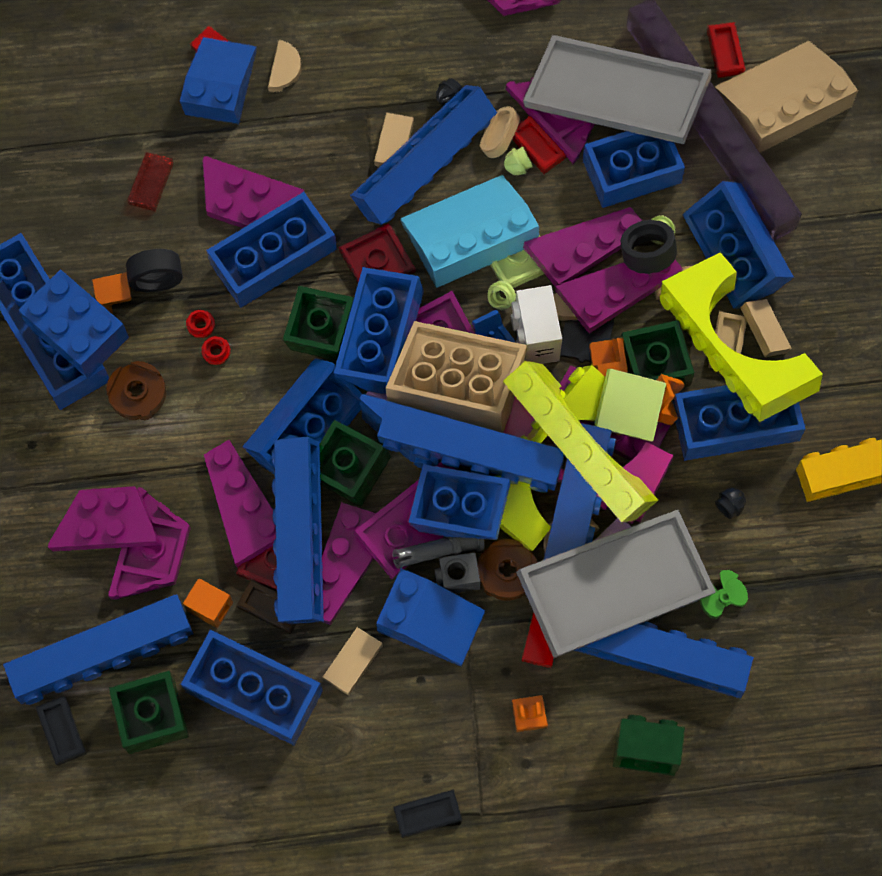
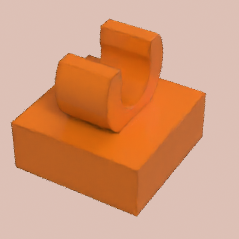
M543 695L512 700L517 732L547 728Z

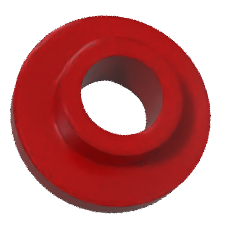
M195 310L188 316L186 327L193 337L205 338L214 331L215 320L208 311ZM199 322L206 323L203 328H197L196 325Z
M214 336L208 338L203 343L201 352L206 362L212 365H219L228 360L231 349L227 340ZM216 348L221 349V353H220V354H218V355H213V354H211V352H212L214 349H216Z

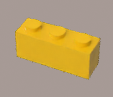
M869 438L861 441L858 446L848 448V445H841L833 448L830 453L820 455L819 452H813L802 457L796 471L807 502L882 483V439Z

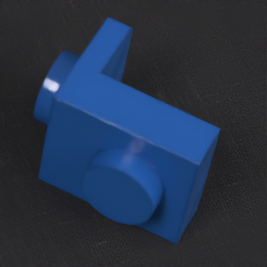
M497 310L472 321L474 332L477 335L515 342L503 326L500 313Z

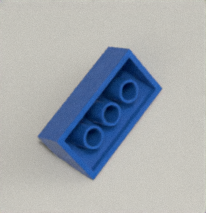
M722 181L682 214L706 259L721 252L737 271L735 290L727 294L734 309L740 308L746 302L757 301L773 294L794 278L742 183Z
M362 268L334 369L335 376L368 392L386 395L388 381L411 327L417 319L424 292L419 276Z
M315 358L243 445V448L273 475H275V466L272 463L271 454L274 449V440L310 437L319 441L320 444L334 420L348 426L361 410L360 397L362 393L353 384L334 375L336 365L333 362Z

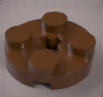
M141 361L130 362L131 365L117 368L111 374L106 387L112 408L117 414L127 419L149 420L162 407L166 398V384L161 374L151 364ZM142 385L143 393L133 397L132 392L129 391L130 388Z
M502 539L495 541L479 557L477 566L480 584L487 595L505 601L519 599L525 596L526 593L517 573H511L510 577H505L504 573L499 572V569L504 568V563H510L511 568H516L517 572L524 567L537 563L536 557L532 551L530 552L517 540Z

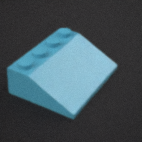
M503 175L400 218L436 288L491 265L494 261L507 258L508 255L511 256L523 251L525 241L539 237V225L529 207Z

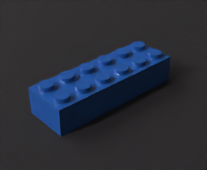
M20 233L0 244V312L59 410H62L107 384L109 376L103 364H101L86 378L25 324L18 309L50 279L24 236Z

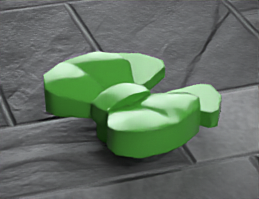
M722 570L719 574L723 589L717 591L714 587L716 593L700 600L703 611L710 618H719L724 607L730 604L743 607L748 600L746 587L737 579L738 574L730 570Z

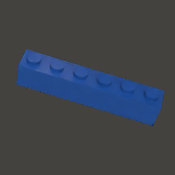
M465 85L350 195L368 221L378 224L390 221L403 204L410 202L414 198V193L421 186L431 182L434 174L441 167L448 165L452 161V156L460 149L468 146L472 141V137L490 124V120L497 114V111L481 87Z
M389 401L387 402L377 435L379 442L383 443L382 447L395 452H400L401 448L412 451V456L423 460H429L430 457L442 460L441 463L452 468H459V465L471 468L470 471L472 473L483 475L492 473L501 476V478L510 479V484L517 485L518 481L530 484L531 489L547 493L548 489L555 491L565 456L556 447Z
M581 423L609 456H612L616 442L615 438H611L612 430ZM568 458L544 560L592 542L596 527L590 526L593 514L599 515L602 499L597 497V493Z
M310 437L274 440L271 458L275 466V479L272 481V491L275 495L276 508L273 510V522L276 526L273 550L277 556V569L274 571V582L277 586V599L274 604L275 614L278 617V622L287 624L324 622L319 441Z
M175 594L3 665L14 697L21 704L26 703V705L41 701L44 698L43 695L50 692L60 693L73 687L72 683L82 679L84 681L96 679L102 675V671L109 668H123L131 663V659L141 655L143 658L153 656L163 646L171 644V646L180 645L186 642L188 636L194 633L179 596Z
M643 622L574 650L740 699L745 693L754 658L747 655V652L743 649L729 647L728 650L717 647V643L709 639L701 638L699 641L689 639L687 634L677 630H670L669 633L657 629L655 624Z

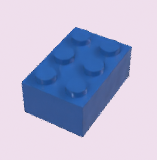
M626 131L585 144L583 162L602 208L682 183L685 166L674 142Z
M61 269L18 309L25 324L86 378L129 338L124 324Z

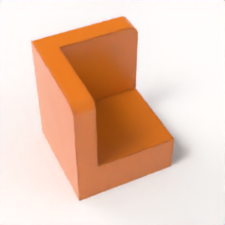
M126 272L92 279L96 300L110 313L113 314V304L127 302L132 299Z
M622 337L589 344L591 363L604 376H606L607 369L610 368L628 372Z
M661 374L656 380L665 382L666 387L658 422L672 425L678 419L672 400L675 394L684 388V383L682 380Z
M202 579L196 581L183 602L187 612L217 629L233 604L229 594Z

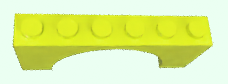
M720 252L662 281L659 298L664 309L670 310L676 320H679L681 329L683 331L686 330L691 336L696 349L703 351L708 357L713 370L719 371L724 377L729 390L733 393L736 392L740 397L745 410L749 414L753 413L757 420L761 422L819 392L823 374L805 353L785 360H758L735 352L720 340L712 327L710 314L715 305L725 295L735 290L737 271Z
M524 361L503 380L505 385L621 523L638 519L658 501L639 477L632 475L621 467L585 430L565 403L559 390L562 386L543 364Z
M593 365L584 366L583 368L578 367L568 379L571 383L564 391L560 389V393L577 420L595 423L605 376ZM534 419L531 424L533 427L527 437L523 435L520 438L542 443L548 435ZM518 481L517 485L510 484L500 528L514 540L523 544L525 548L533 551L550 531L551 526L539 513L531 494L530 484Z

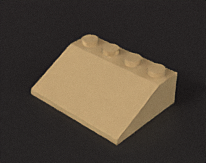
M810 41L714 87L715 92L756 154L851 108L858 92L844 69Z
M414 321L386 386L387 401L503 433L515 395L505 385L503 380L524 362L527 345Z

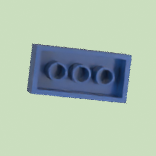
M302 192L206 251L210 265L239 307L242 308L337 250L335 234L307 195Z
M727 385L677 393L673 400V406L678 416L675 423L684 461L800 441L806 429L799 402L759 422L753 413L749 414L745 410L740 397L736 392H731Z
M212 630L206 636L181 683L186 693L294 746L323 692L319 682Z

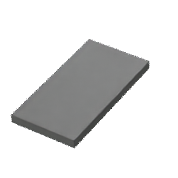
M552 35L523 102L525 108L684 144L711 79V70Z
M679 510L524 567L516 572L554 658L716 593Z

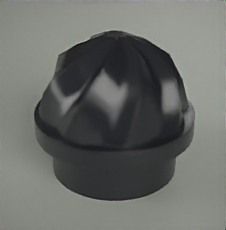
M452 78L442 81L436 91L438 102L444 106L463 87Z
M735 488L721 491L719 498L715 501L716 507L728 519H732L735 515L740 516L746 504L744 493Z

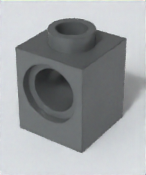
M475 553L439 558L440 568L434 569L436 584L443 586V588L452 593L480 590V578ZM453 569H460L465 573V576L462 579L454 580L448 574Z

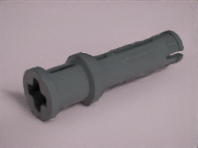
M444 536L442 539L394 549L392 556H398V559H393L399 569L447 555L456 556L473 550L476 553L484 550L485 544L484 539Z

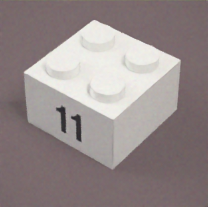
M552 286L516 291V302H511V322L513 331L517 330L518 340H516V343L527 345L524 360L541 364L560 361L562 335Z

